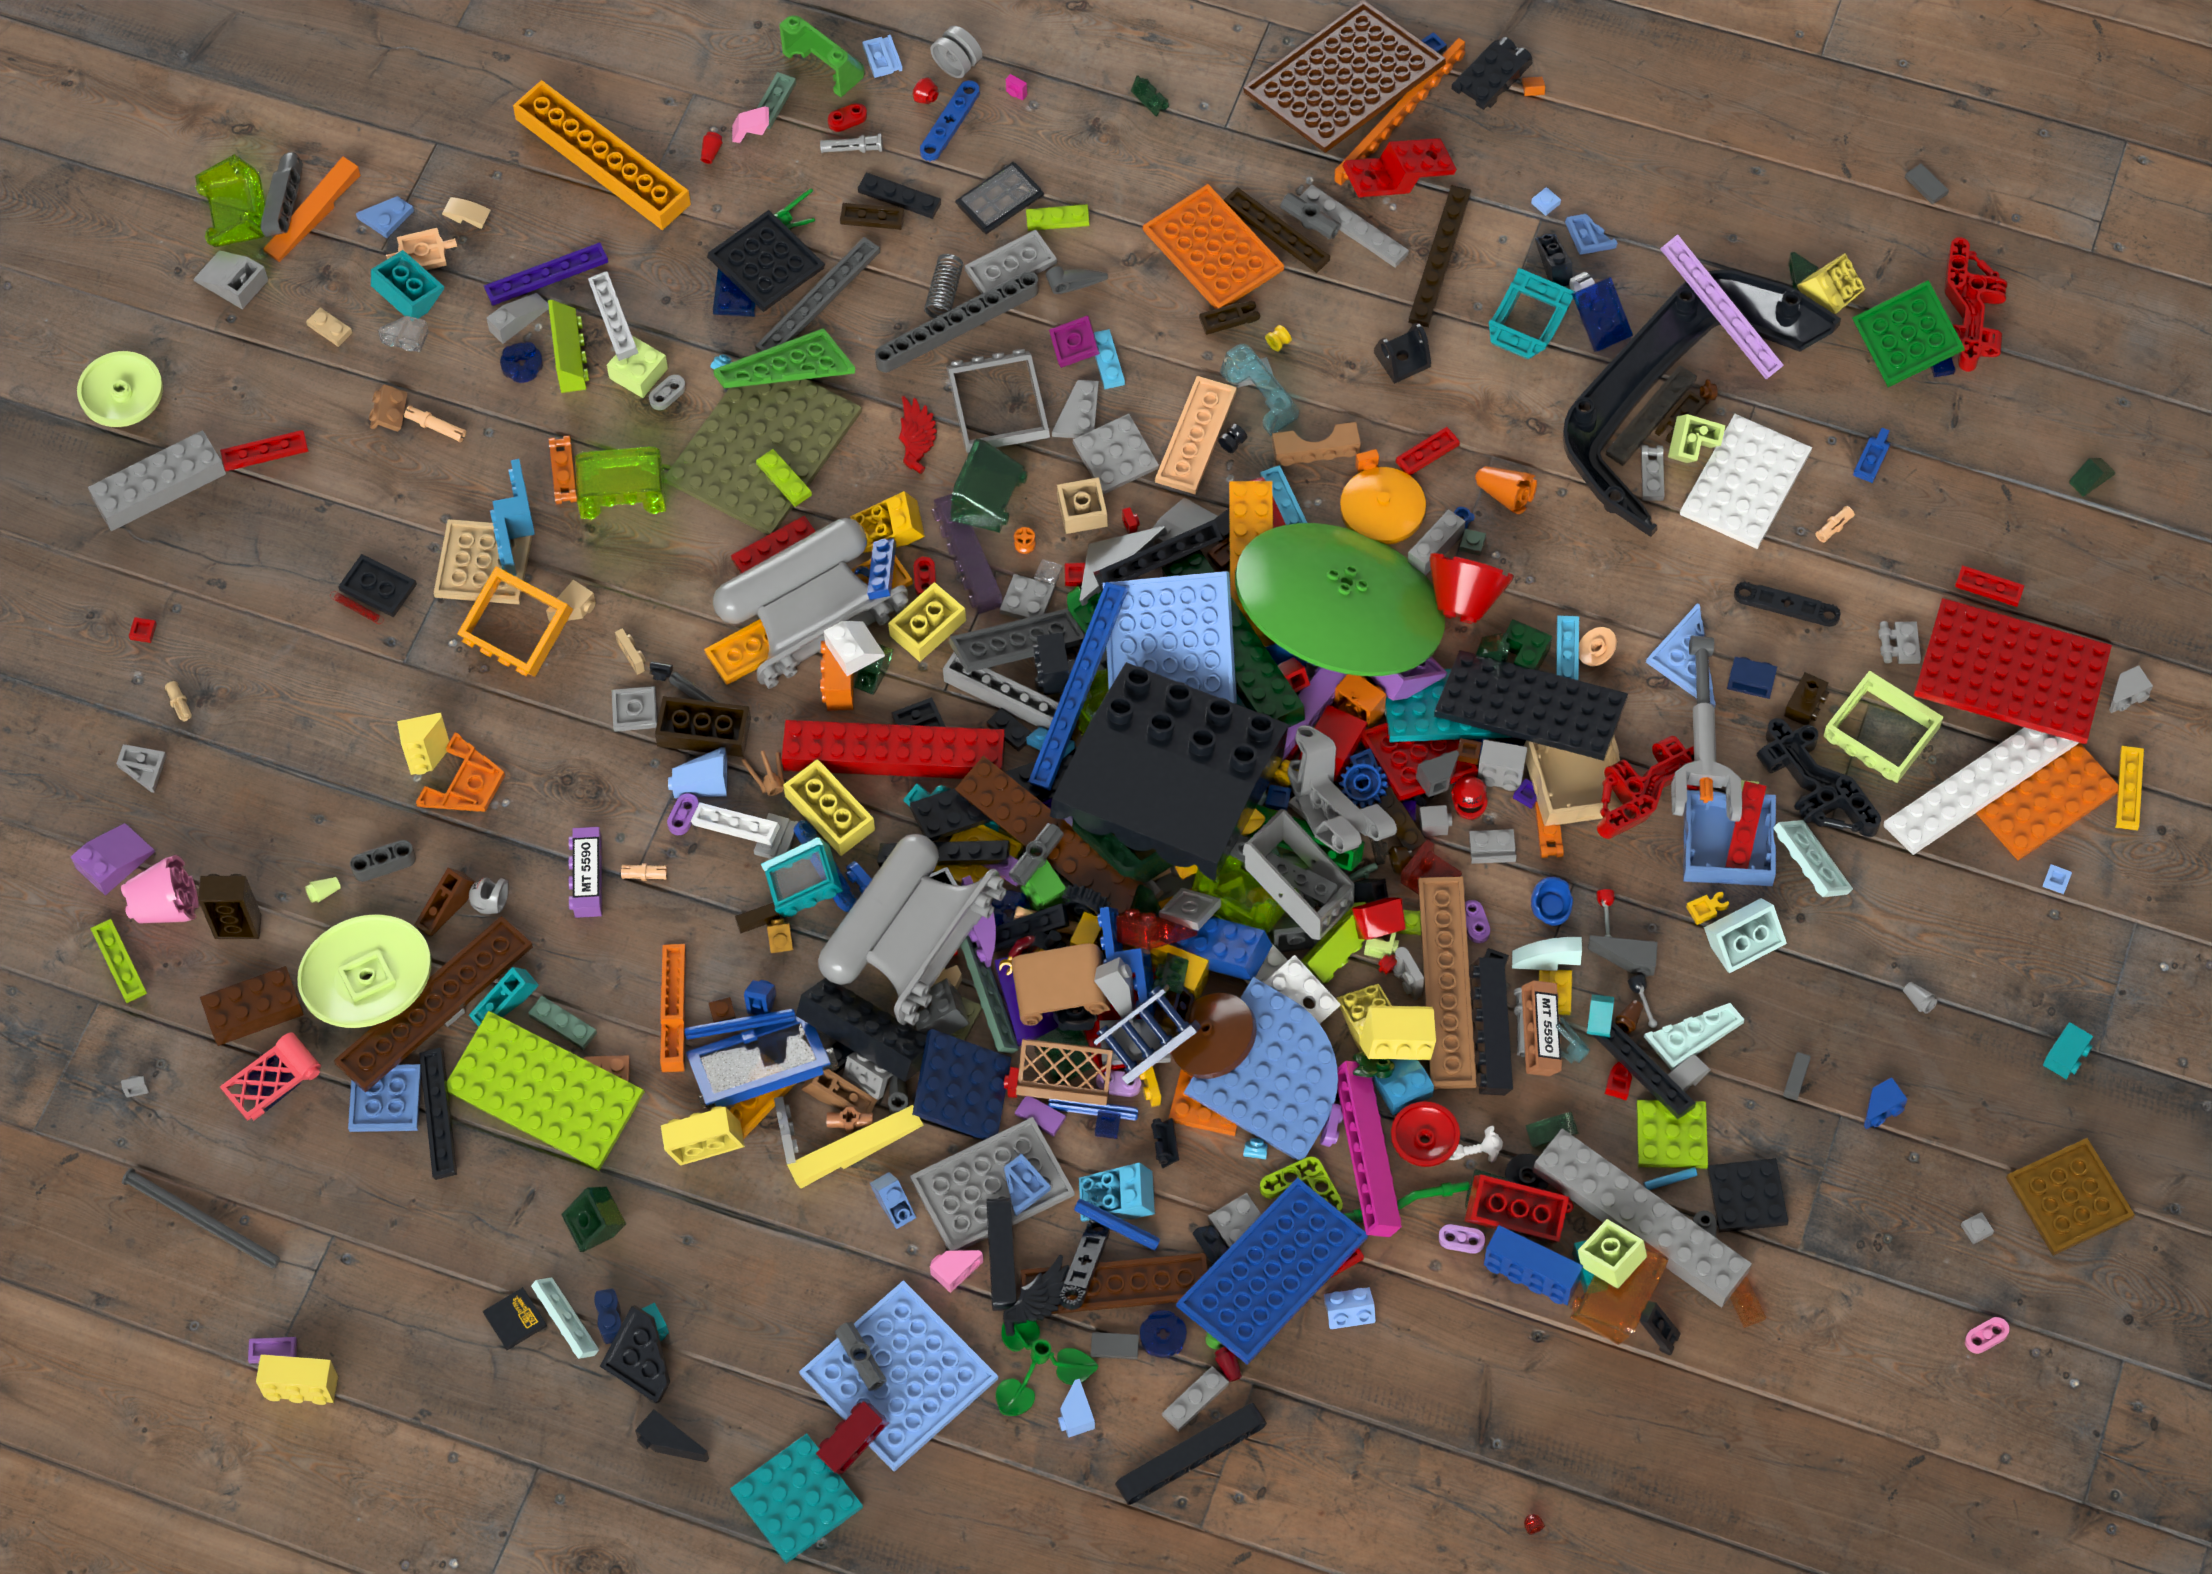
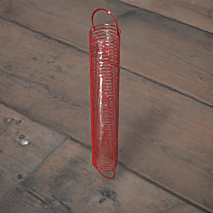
M344 595L334 596V598H339L335 601L346 607H352L350 609L359 611V614L366 615V618L371 621L372 619L373 622L375 619H379L376 617L378 614L374 612L373 614L369 613L371 610L367 608L365 610V607L362 609V605L358 603L355 605L356 602Z

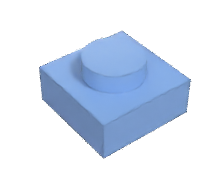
M1547 187L1534 196L1531 204L1545 216L1561 203V199Z
M2051 864L2042 887L2064 894L2072 872Z

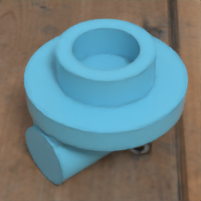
M721 354L719 357H714L711 368L716 369L732 363V359Z
M1251 1138L1250 1141L1245 1142L1243 1156L1266 1159L1268 1145L1262 1139Z

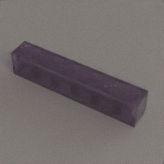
M958 492L934 499V508L931 509L935 521L939 520L941 525L939 526V531L942 538H946L948 541L946 547L949 555H953L955 558L953 563L956 572H961L962 574L961 583L964 590H968L970 593L968 598L971 607H976L978 614L1001 607L1003 602L1002 594Z

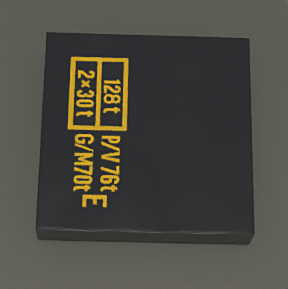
M523 1287L483 1311L484 1316L506 1350L547 1327L544 1319Z

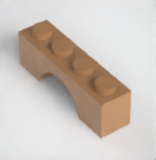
M1356 422L1336 424L1332 434L1319 442L1305 441L1298 437L1294 431L1272 433V447L1276 466H1289L1301 462L1311 463L1323 459L1332 460L1337 457H1353L1360 453L1361 443Z

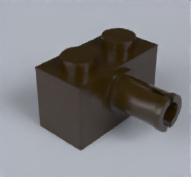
M1804 672L1786 706L1784 716L1804 726L1809 725L1811 720L1816 721L1821 710L1818 708L1820 703L1825 704L1830 692L1827 691L1829 683Z

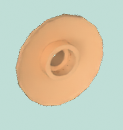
M1598 627L1588 631L1579 642V659L1588 666H1598L1606 662L1616 650V635L1609 628Z

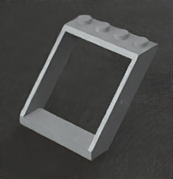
M1017 349L1013 350V354L1004 355L1003 352L992 354V358L984 359V356L971 358L970 362L963 363V360L952 361L951 365L946 366L964 448L967 453L1050 438L1034 364L1029 351ZM1026 360L1042 427L969 440L954 373Z
M1280 809L1244 844L1245 869L1312 939L1321 940L1353 906L1354 883L1285 810ZM1282 840L1290 846L1314 873L1337 884V892L1318 912L1307 903L1265 858Z

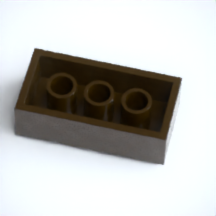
M663 696L655 731L657 747L705 753L725 747L727 755L744 757L751 723L749 706Z
M209 874L208 876H200L198 901L214 939H259L261 912L246 876L241 874H231L230 876Z

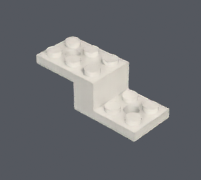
M1272 944L1255 978L1297 1002L1321 1024L1341 1004L1295 955L1287 960ZM1303 999H1312L1314 1008L1307 1009L1303 1005Z

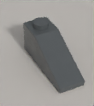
M1590 935L1588 949L1631 974L1644 975L1645 977L1654 976L1657 942Z

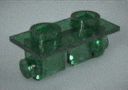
M1137 75L1131 92L1157 117L1160 109L1166 110L1169 107L1168 99L1160 92L1156 93L1157 89L1148 79L1140 78Z

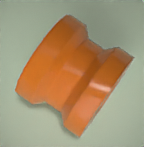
M1028 527L1017 529L1014 533L1015 549L1021 554L1032 552L1036 545L1034 531Z

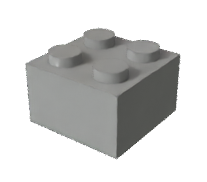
M1484 740L1477 778L1481 779L1486 784V787L1496 786L1508 791L1517 790L1523 779L1527 747Z

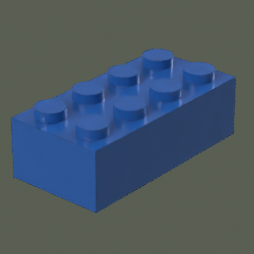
M1212 916L1199 931L1180 925L1169 944L1209 960V970L1248 981L1256 977L1272 947V943L1265 930Z
M1498 1225L1486 1248L1484 1266L1492 1273H1501L1507 1276L1511 1282L1521 1283L1528 1286L1532 1292L1536 1294L1542 1293L1548 1296L1554 1303H1563L1567 1306L1580 1283L1583 1265Z

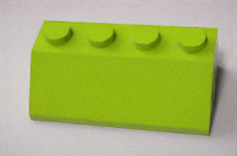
M548 300L556 371L561 393L586 390L585 381H589L588 369H584L583 364L587 363L586 352L581 350V346H585L583 333L579 334V329L583 328L581 316H577L576 309L554 300Z

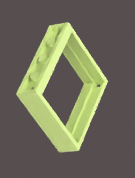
M1869 671L1826 725L1824 737L1831 744L1838 745L1844 749L1848 755L1855 756L1863 761L1867 767L1874 768L1882 773L1886 779L1898 783L1939 730L1943 716ZM1867 691L1928 728L1899 767L1838 729Z

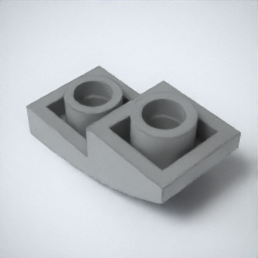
M1693 1054L1673 1069L1668 1076L1683 1091H1686L1692 1084L1696 1086L1711 1069Z

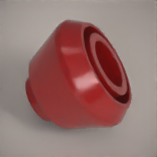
M929 77L920 79L912 93L914 101L922 104L935 102L939 95L938 87Z

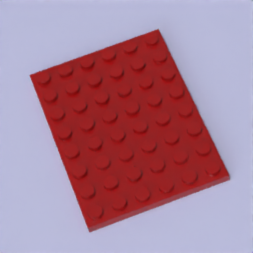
M1942 598L1914 696L2086 744L2112 645Z

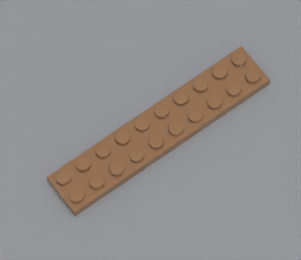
M1463 877L1418 878L1425 1006L1433 1007L1436 1033V1043L1431 1060H1429L1430 1079L1434 1089L1476 1088Z

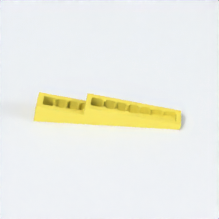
M911 1105L796 1160V1163L787 1164L796 1184L802 1189L840 1167L845 1169L924 1126L920 1117L912 1115L914 1106Z

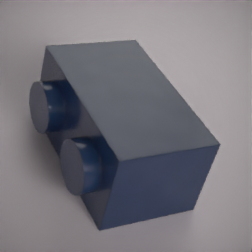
M1734 657L1727 689L1770 699L1777 666L1767 662L1752 661L1746 657Z

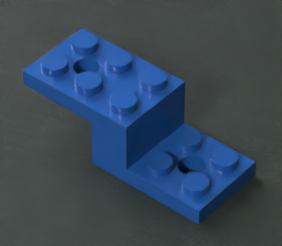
M1111 907L1100 908L1098 924L1103 929V936H1101L1100 941L1101 947L1106 953V959L1103 960V964L1120 957L1125 964L1129 965L1132 975H1136L1133 978V987L1135 991H1138L1139 1000H1136L1137 1007L1150 997L1148 993L1155 988L1151 952L1143 948L1123 951L1118 909ZM1156 1000L1146 1007L1153 1017L1157 1007Z

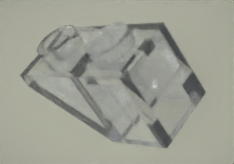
M405 316L380 327L378 333L381 343L387 346H397L407 351L421 352L429 330L425 320Z

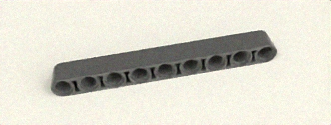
M1031 271L1024 272L878 347L875 351L877 369L884 373L890 372L1034 298L1039 290L1037 275Z

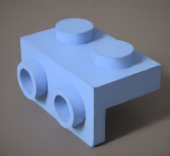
M1370 1287L1324 1294L1330 1329L1375 1323V1307Z

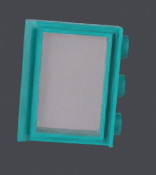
M820 837L761 863L771 891L775 911L784 918L792 917L798 911L805 908L814 907L818 902L824 899H831L837 893L843 891L830 846Z

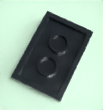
M361 554L338 588L339 591L394 617L417 583L416 580Z

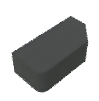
M1800 1052L1796 1053L1783 1097L1798 1100L1811 1056Z

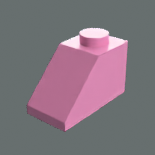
M979 1250L946 1251L942 1255H937L931 1261V1275L951 1293L983 1263V1253Z

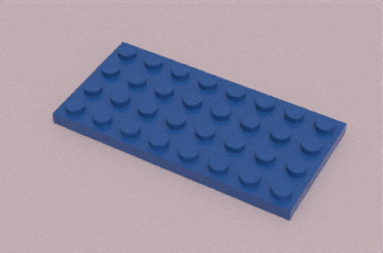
M1297 1178L1177 1302L1176 1307L1248 1365L1364 1243L1368 1235Z

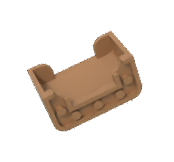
M1088 943L1015 956L1012 959V971L1022 1023L1033 1026L1042 1021V1013L1084 1006L1091 1014H1101L1104 1011L1111 1010L1110 1001L1094 981L1096 968L1103 965V960L1106 959L1100 948L1095 944Z

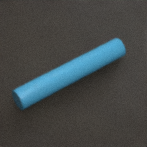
M1693 1167L1643 1182V1185L1648 1190H1652L1697 1176V1170Z

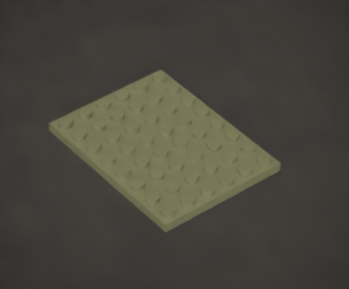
M807 379L729 388L667 472L664 482L769 535L777 531L794 506L758 467L756 460L774 449L808 487L859 417L862 407Z

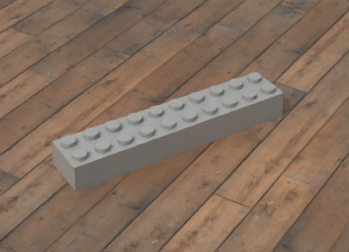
M1563 1128L1535 1161L1534 1174L1565 1196H1568L1569 1199L1604 1223L1608 1219L1644 1240L1647 1255L1721 1308L1749 1273L1752 1263Z

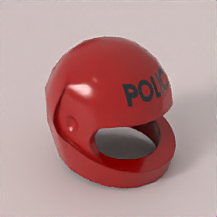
M1475 776L1460 778L1452 788V800L1459 816L1473 820L1480 817L1487 807L1486 784ZM1458 804L1465 808H1476L1482 804L1483 806L1476 812L1467 813L1461 810Z

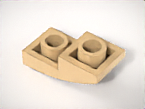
M450 197L442 215L460 224L464 220L482 229L491 210L468 200Z

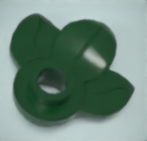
M1364 1052L1353 1055V1059L1359 1064L1353 1071L1354 1075L1388 1078L1395 1069L1394 1063L1389 1059H1368Z

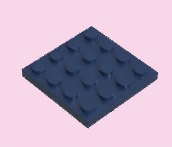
M930 1029L927 1032L912 1115L983 1140L998 1134L1006 1092L1004 1079L1005 1075H1009L1012 1057Z

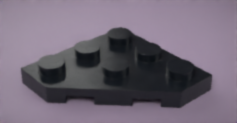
M634 1305L631 1306L600 1367L650 1400L659 1403L670 1384V1378L657 1326L653 1316Z

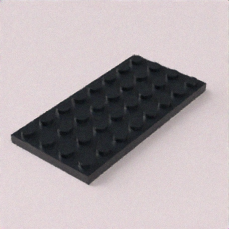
M1459 650L1435 708L1434 717L1604 761L1627 702L1628 693Z

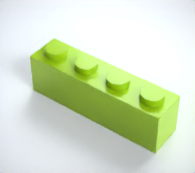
M1365 902L1354 903L1300 960L1320 983H1328L1334 977L1333 973L1349 961L1348 957L1362 948V942L1365 939H1358L1352 908L1366 904Z

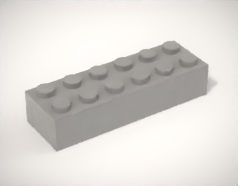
M202 430L89 486L88 489L109 529L113 531L226 475L221 459Z

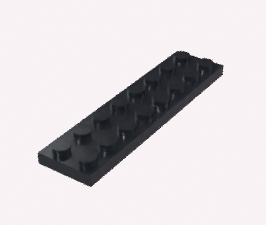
M1071 751L1062 759L1051 790L1030 785L1028 782L1036 761L1005 771V773L1038 800L1044 802L1053 798L1074 753ZM955 788L910 803V809L922 834L931 841L992 822L989 817L957 793Z

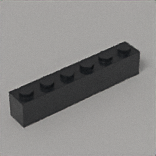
M1211 520L1093 573L1102 592L1103 583L1132 580L1218 542L1223 538L1215 520Z
M1479 957L1469 968V977L1472 978L1470 997L1473 1000L1474 1007L1472 1010V1020L1475 1022L1473 1041L1476 1043V1053L1474 1060L1478 1068L1476 1085L1479 1087V1094L1505 1096L1513 1090L1504 959Z

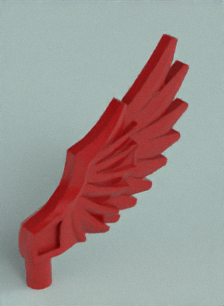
M902 396L904 418H901L902 428L899 440L905 446L906 451L903 463L911 470L914 469L919 474H922L925 467L919 462L924 457V453L930 451V447H933V441L936 439L934 434L937 433V430L934 428L936 422L932 421L933 413L927 415L926 405H924L920 412L916 398L913 399L911 406L906 397Z

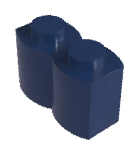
M613 1288L596 1291L594 1297L598 1313V1327L605 1344L613 1342L622 1325L620 1319L621 1309Z

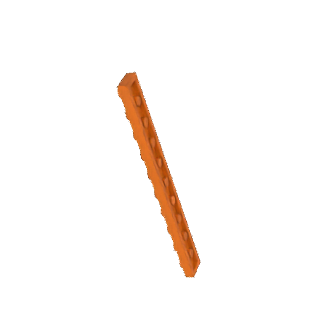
M1458 38L1442 55L1446 59V64L1407 92L1335 169L1336 183L1342 185L1346 180H1349L1342 166L1345 160L1367 159L1371 153L1374 154L1379 148V144L1390 137L1392 130L1402 124L1408 113L1411 114L1415 110L1416 105L1420 101L1425 100L1429 91L1433 87L1438 86L1441 78L1451 72L1453 65L1463 59L1465 55V41Z

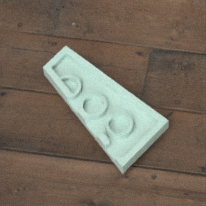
M1728 1003L1703 1012L1700 1016L1689 1017L1678 1024L1662 1027L1661 1030L1645 1033L1644 1038L1672 1071L1693 1054H1699L1742 1025L1744 1019L1733 1005Z

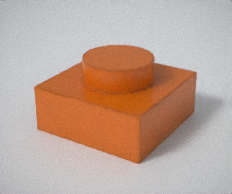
M1377 449L1356 454L1355 466L1358 472L1378 467L1379 455Z

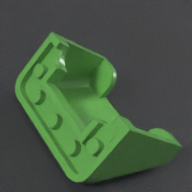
M789 16L779 24L783 54L791 59L794 54H801L805 58L812 52L832 67L836 72L833 75V80L836 82L833 90L839 97L844 96L863 79L865 75L864 65L801 17Z

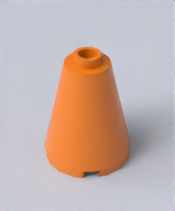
M1485 466L1478 470L1475 477L1477 485L1515 514H1522L1527 509L1524 506L1527 501L1532 502L1537 488V480L1533 479L1535 475L1526 472Z

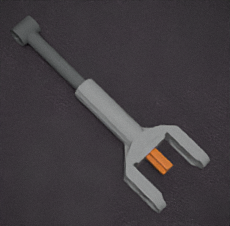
M1691 635L1689 655H1695L1697 705L1693 707L1694 762L1685 764L1675 772L1671 782L1672 815H1683L1685 803L1687 802V785L1700 786V800H1703V803L1713 801V787H1726L1727 817L1730 821L1739 822L1742 815L1741 778L1730 768L1716 762L1715 708L1710 704L1708 657L1713 655L1714 638Z

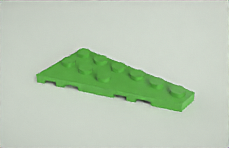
M824 328L714 369V376L723 388L855 373V366Z

